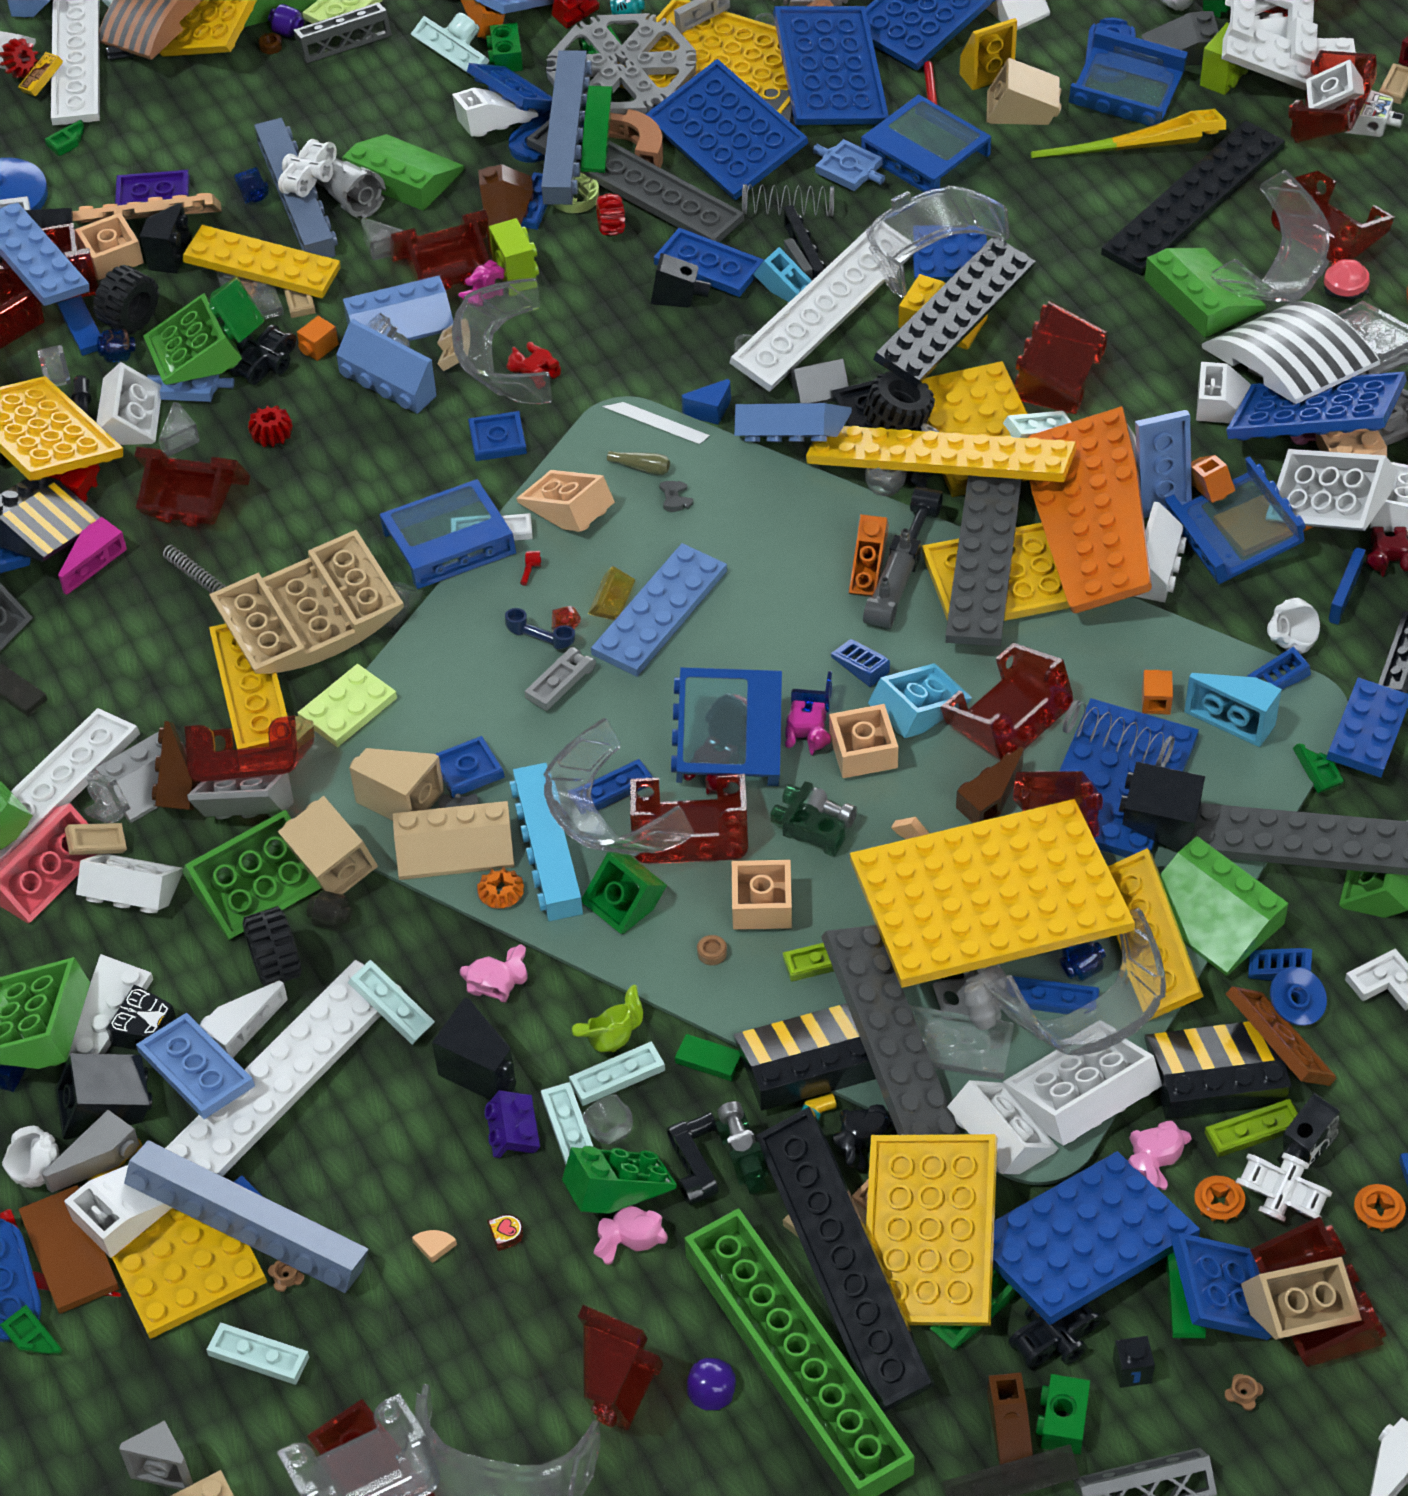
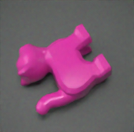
M489 260L484 265L478 266L473 274L465 279L466 285L473 286V290L460 292L458 296L463 298L464 304L469 309L476 310L482 306L484 299L490 298L495 293H503V284L501 282L495 284V280L497 278H504V268L497 265L496 262Z
M795 700L792 702L790 713L786 720L785 737L787 740L785 746L791 748L796 743V738L807 737L809 752L813 755L816 750H821L831 742V735L824 730L827 712L825 711V704L813 702L812 711L803 712L802 709L805 707V701Z

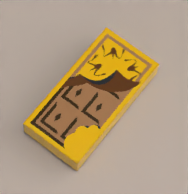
M45 52L18 88L23 93L37 96L62 65L63 60L57 55Z

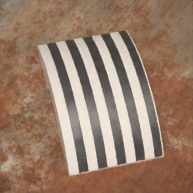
M1309 302L1289 303L1202 343L1204 350L1229 365L1235 366L1242 363L1263 376L1266 387L1295 404L1380 365V359L1373 349L1352 326L1332 311Z

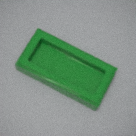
M689 1034L685 1035L675 1056L676 1064L728 1081H732L742 1060L738 1050Z

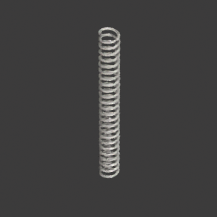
M172 544L164 549L163 557L206 589V591H209L210 594L216 588V591H218L222 587H226L218 579H215L214 576L208 574V571H205L204 568H201L193 560L187 558V555L177 550ZM169 547H171V549L168 551L167 557H166V556H165V552H166V550H167ZM173 549H175V551H174V552L171 554V556L169 557V553H170Z

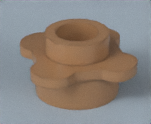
M279 1260L268 1269L269 1276L273 1277L275 1281L274 1289L278 1292H284L287 1287L294 1284L300 1285L304 1281L303 1273ZM285 1273H289L287 1277L283 1276Z
M1236 1374L1232 1379L1231 1388L1225 1391V1399L1228 1402H1236L1242 1405V1408L1246 1411L1253 1410L1256 1405L1255 1400L1257 1396L1263 1393V1386L1248 1375ZM1245 1390L1247 1394L1244 1395L1241 1391Z

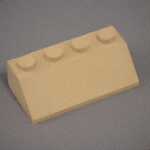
M508 801L393 813L394 841L399 880L488 871L491 869L497 870L503 867L505 869L515 868Z

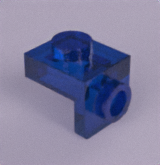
M257 167L234 175L235 182L245 203L251 201L254 203L260 202L268 196V183L263 181Z

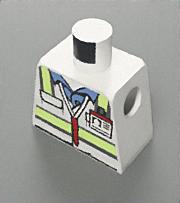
M1364 87V95L1352 100L1345 116L1343 132L1381 137L1387 125L1401 128L1404 114L1392 111L1394 101L1392 97Z

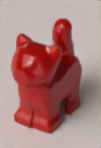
M528 342L526 347L532 354L525 358L519 350L512 347V353L508 357L507 369L513 373H522L525 378L533 382L534 388L539 389L545 384V380L542 379L544 373H549L552 379L561 374L559 361L553 358L547 349L536 346L533 342Z

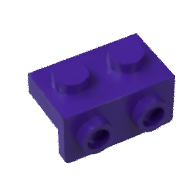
M499 1090L491 1101L486 1104L484 1113L485 1118L488 1120L489 1144L492 1146L493 1157L501 1158L506 1150L535 1153L540 1148L532 1095Z

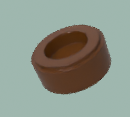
M267 33L258 40L262 53L275 54L282 49V40L278 34Z

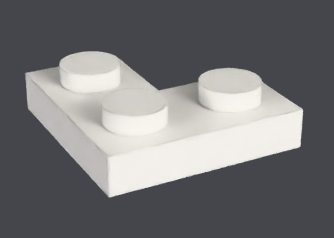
M1396 948L1346 973L1345 981L1362 1001L1388 989L1404 1010H1408V963Z

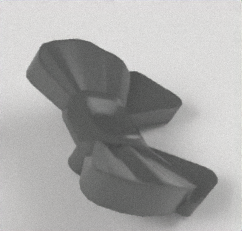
M664 481L660 483L659 488L665 493L666 498L663 504L664 510L676 512L682 510L683 506L689 508L693 504V498L680 497L678 495V492L687 489V484L681 481Z
M443 794L439 800V808L479 804L476 794L466 797L456 794L454 798Z

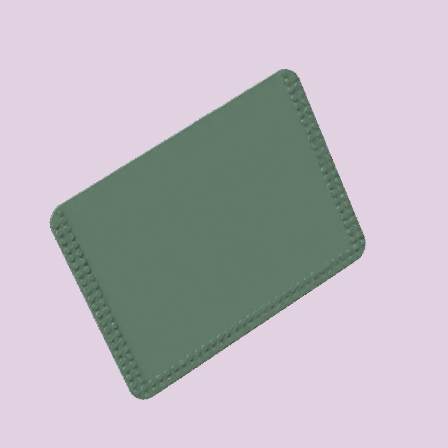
M624 396L601 401L587 409L500 510L501 516L531 513L533 539L514 541L516 554L440 581L366 668L367 671L394 689L397 699L338 748L313 731L280 771H288L294 803L286 811L291 819L306 810L310 803L325 796L366 845L378 865L373 870L374 872L624 993L632 985H637L638 996L641 1001L737 1047L734 1040V1034L847 1003L835 972L791 982L783 960V952L823 943L821 936L828 930L876 925L850 862V853L905 840L891 828L895 820L916 817L929 833L972 824L970 820L956 809L957 790L963 783L972 781L985 768H991L1001 761L1007 753H1013L1020 747L1024 749L1023 767L1001 814L997 817L1043 807L1047 798L1043 796L1040 798V795L1035 796L1036 793L1032 794L1029 791L1028 784L1031 781L1032 774L1038 770L1049 772L1055 778L1057 777L1085 711L1084 704L1081 703L1079 715L1072 730L1069 733L1063 732L1065 716L1074 700L1084 702L1087 707L1090 698L1142 713L1144 670L1172 671L1173 699L1171 714L1147 715L1199 729L1197 740L1184 772L1205 776L1201 803L1299 812L1314 787V783L1309 779L1292 748L1296 744L1302 743L1305 745V748L1317 754L1321 752L1327 755L1348 701L1342 690L1332 680L1311 670V675L1282 689L1276 725L1260 747L1184 712L1191 673L1247 677L1250 673L1276 658L1277 655L1134 597L1080 613H1073L1070 608L1006 620L1004 621L1001 646L946 643L947 619L924 561L922 545L958 539L961 527L932 516H926L917 540L921 541L920 561L916 571L912 572L897 606V613L892 628L887 629L864 623V609L870 596L849 594L860 514L887 517L889 530L881 577L889 558V548L894 536H900L901 530L904 528L909 530L916 515L915 512L910 511L909 505L757 443L746 442L742 437L734 436L730 432L651 400ZM625 402L710 436L698 444L602 406ZM609 451L662 454L670 460V468L664 475L651 474L620 463L607 461V454ZM550 470L603 475L615 503L607 509L604 515L592 521L586 530L576 532L561 529L519 504L516 498ZM664 481H681L687 484V489L678 492V495L680 497L693 498V504L689 508L683 506L682 510L676 512L664 510L663 504L666 498L665 493L659 488L660 483ZM681 543L727 564V572L637 677L591 654V647ZM540 551L541 567H532L527 585H521L520 582L526 566V552ZM566 607H572L576 611L575 617L570 622L563 624L571 626L575 630V641L563 649H555L553 644L525 634L516 635L510 632L505 625L506 611L512 608H520L527 614V624L553 633L556 628L553 627V611ZM850 639L890 660V673L886 676L935 663L972 697L969 703L922 734L904 738L897 734L893 728L898 744V768L842 778L832 742L821 750H816L813 755L809 752L807 737L796 738V743L791 748L785 746L787 740L785 737L786 720L790 713L792 702L795 700L805 701L806 704L802 709L803 712H811L813 702L824 703L825 711H827L824 730L828 733L829 714L870 707L868 701L878 682L871 687L867 686L831 657L832 652ZM575 647L581 651V655L584 657L590 656L595 659L596 665L592 672L580 678L547 711L525 698L524 691L569 648ZM850 649L844 655H848L852 650ZM855 655L852 659H856L859 655ZM1292 664L1289 665V668L1291 670L1295 669V667ZM680 667L782 671L779 786H767V777L728 776L730 779L728 788L712 791L707 795V775H696L694 779L686 781L683 777L684 774H682V783H676L677 773L671 772V755H677L678 747L672 746V729H678V720H673V703H679V695L674 694V677L680 678ZM1283 668L1279 670L1282 675L1287 674ZM1274 673L1269 674L1274 681L1278 679ZM686 679L683 738L684 762L690 763L695 752L708 739V724L705 722V717L712 705L720 697L729 694L737 695L747 700L748 683L746 680ZM1075 710L1068 721L1067 728L1069 727L1073 719ZM482 736L504 770L505 778L464 793L461 797L476 794L479 804L508 801L515 868H507L506 870L510 872L515 870L517 875L522 877L524 893L521 899L516 904L507 908L497 909L485 905L478 896L477 884L480 883L482 875L489 874L491 870L399 880L393 821L356 803L349 769L355 757H359L366 748L436 754ZM746 743L737 748L738 764L740 765L746 762ZM719 746L714 748L718 752H723L724 750ZM637 759L641 760L653 776L654 784L581 819L577 817L565 799L566 793ZM547 763L581 898L607 852L628 853L667 885L654 910L624 934L617 932L583 903L582 915L548 921L546 910L540 911L537 894L541 893L540 887H534L531 871L536 870L535 865H529L526 848H530L529 842L524 843L520 826L524 825V821L517 819L515 803H519L518 797L512 798L509 782L514 781L513 769ZM443 783V785H444V792H443V794H447V795L451 796V794L449 793V791H448V789L446 788L445 784ZM811 788H821L825 791L828 801L841 807L846 803L857 807V814L852 826L848 828L840 825L838 818L823 815L822 819L818 821L811 820V818L805 816L800 811V805ZM440 797L430 809L439 808ZM1156 841L1151 853L1159 875L1178 852ZM1100 850L1107 866L1125 859V857ZM1229 859L1256 880H1258L1268 863ZM791 860L792 928L733 930L732 861ZM503 882L499 883L496 887L498 894H500V891L505 886ZM716 935L724 939L727 945V956L723 962L717 965H707L699 960L697 945L703 937ZM1116 935L999 964L1006 974L1008 983L1009 976L1099 987L1096 1018L1006 1006L1007 984L1004 993V1004L1000 1010V1020L989 1029L979 1030L969 1019V1015L943 1016L933 988L935 981L941 979L902 988L948 1104L952 1102L969 1080L1003 1083L1006 1079L1099 1024L1148 1052L1144 1038L1145 1035L1167 1032L1181 1009L1179 1007L1150 1021L1145 1018ZM1185 945L1198 980L1208 962ZM1084 948H1088L1103 967L1101 972L1097 973L1093 969V966L1087 961V957L1084 959L1082 954ZM1090 971L1094 972V974L1087 975ZM952 991L944 993L948 1003L952 1005L959 1004V997L956 993ZM876 1079L831 1092L861 1108L868 1109L869 1106L878 1104L884 1105L888 1111ZM1117 1114L1064 1146L1049 1137L1059 1149L1021 1174H1001L998 1171L996 1173L1013 1181L1029 1185H1048L1064 1181L1077 1174L1086 1166ZM957 1124L960 1134H969L966 1129L961 1128Z

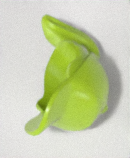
M632 985L626 992L625 1004L608 1008L599 1017L590 1018L588 1023L573 1025V1035L576 1037H587L593 1049L598 1052H616L628 1042L632 1030L637 1028L643 1019V1008L638 996L637 985Z

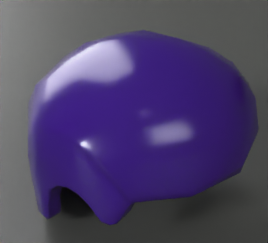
M704 1358L694 1363L687 1377V1395L695 1406L703 1410H719L731 1403L736 1388V1375L731 1365L719 1358Z

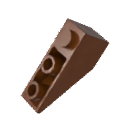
M164 721V727H160L158 733V744H162L161 755H157L155 761V772H159L158 784H153L152 800L156 801L155 806L194 810V806L188 800L187 795L197 786V781L174 723Z
M1020 747L1013 753H1007L1001 761L991 768H985L975 779L963 783L957 790L956 809L972 823L999 816L1023 767L1024 749Z
M1020 1372L988 1376L987 1397L1002 1485L1033 1482L1036 1478L1022 1374Z

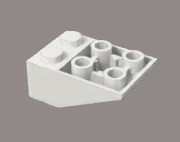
M471 88L452 94L457 119L471 137L484 136L489 131L495 129L504 130L509 125L527 123L532 118L538 117V113L534 109L530 108L529 111L520 110L515 107L516 104L514 102L504 100L500 93Z
M128 1165L88 1181L64 1201L72 1220L110 1258L172 1208L124 1184Z

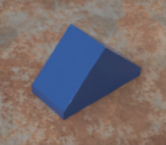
M726 379L682 394V413L701 421L719 425L731 402L730 380Z

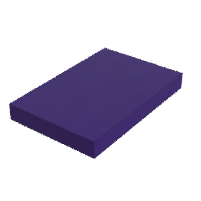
M178 170L117 175L115 204L118 206L126 205L129 202H148V198L162 197L163 200L172 199V196L187 195L189 197V171Z

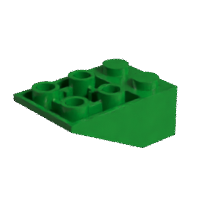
M237 276L211 293L209 308L216 318L221 317L225 323L223 329L231 340L235 338L238 343L241 342L265 321L264 316Z
M584 1146L583 1148L571 1147L562 1178L580 1212L608 1214L674 1190L677 1186L659 1156L654 1152L643 1150L640 1153L627 1152L620 1148L601 1150L593 1146Z

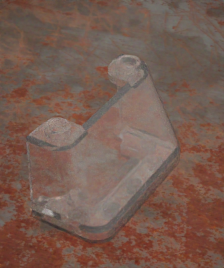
M399 1393L377 1406L373 1415L376 1429L316 1457L310 1445L306 1443H295L277 1451L296 1495L426 1496L434 1491L440 1482L439 1470L427 1437L401 1394Z

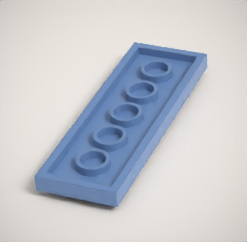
M19 203L9 204L0 208V255L44 306L89 292L88 281Z
M681 543L591 647V654L637 677L727 572V564Z

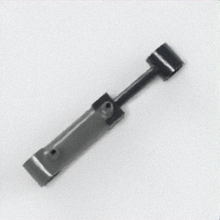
M921 486L915 487L911 498L910 511L915 512L916 515L910 529H902L900 536L895 535L889 548L888 561L873 596L868 598L865 605L864 623L887 629L892 628L897 613V606L912 572L916 571L920 561L921 541L917 540L926 516L938 517L943 502V491Z

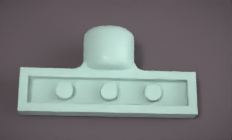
M463 13L456 14L447 28H442L423 16L411 33L415 39L466 73H468L469 63L487 65L490 61L486 56L470 46L471 41L479 32V26L475 24L474 20Z

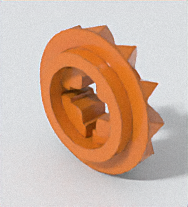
M504 867L499 871L491 869L489 874L482 875L480 883L477 884L478 896L489 907L497 909L510 907L516 904L524 893L522 877H519L515 870L510 872ZM503 882L505 886L500 891V894H498L496 887L499 883Z
M1218 1175L1207 1177L1196 1187L1194 1195L1195 1205L1199 1208L1200 1214L1210 1217L1212 1222L1218 1219L1226 1223L1230 1218H1237L1242 1209H1244L1245 1194L1242 1187L1229 1177ZM1214 1196L1218 1198L1226 1196L1225 1205L1220 1202L1213 1204Z
M1372 1184L1358 1192L1355 1197L1353 1210L1357 1213L1358 1221L1362 1220L1366 1223L1368 1229L1371 1227L1379 1228L1382 1232L1386 1228L1394 1229L1398 1223L1403 1221L1406 1206L1402 1196L1393 1188L1382 1184ZM1377 1199H1379L1381 1207L1385 1209L1382 1216H1379L1377 1210L1373 1209Z

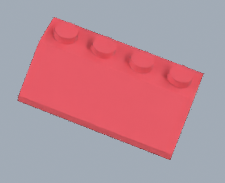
M71 803L57 807L0 863V907L26 923H30L79 875L81 860L98 855L69 854L65 827L69 824H88Z

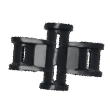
M274 324L268 326L256 341L252 336L248 335L237 345L242 360L234 368L230 369L231 374L236 377L242 376L246 378L248 383L252 385L259 383L271 368L276 374H283L290 364L289 353L292 352L296 345V336L292 333L281 331Z
M1085 1304L1049 1325L1029 1305L1024 1315L1028 1320L1033 1321L1018 1329L1010 1337L1008 1344L1011 1348H1016L1026 1360L1025 1365L1028 1369L1038 1367L1057 1352L1062 1355L1061 1361L1064 1364H1071L1080 1358L1087 1349L1085 1342L1078 1339L1095 1330L1102 1322L1103 1317L1099 1312H1094L1088 1304Z

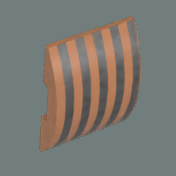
M113 0L102 21L99 30V41L102 44L114 46L120 50L152 60L183 30L179 22L202 0Z

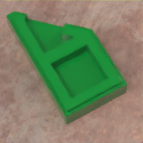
M79 120L45 138L46 146L57 156H61L78 147L84 130L83 121Z
M1298 743L1292 748L1309 779L1314 783L1313 786L1318 794L1340 786L1344 782L1334 762L1326 759V754L1321 752L1317 754L1305 748V745L1302 743Z
M24 1305L0 1324V1328L20 1352L60 1355L63 1352L27 1305Z

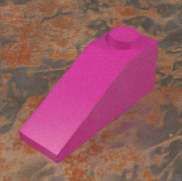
M100 517L81 531L58 574L63 593L66 595L127 550L122 531L103 517Z

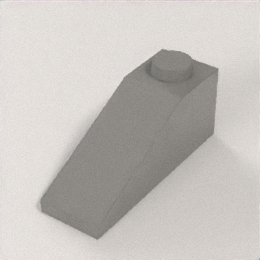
M107 1110L41 1173L47 1189L53 1193L119 1166L125 1159L130 1158L140 1145L135 1129Z

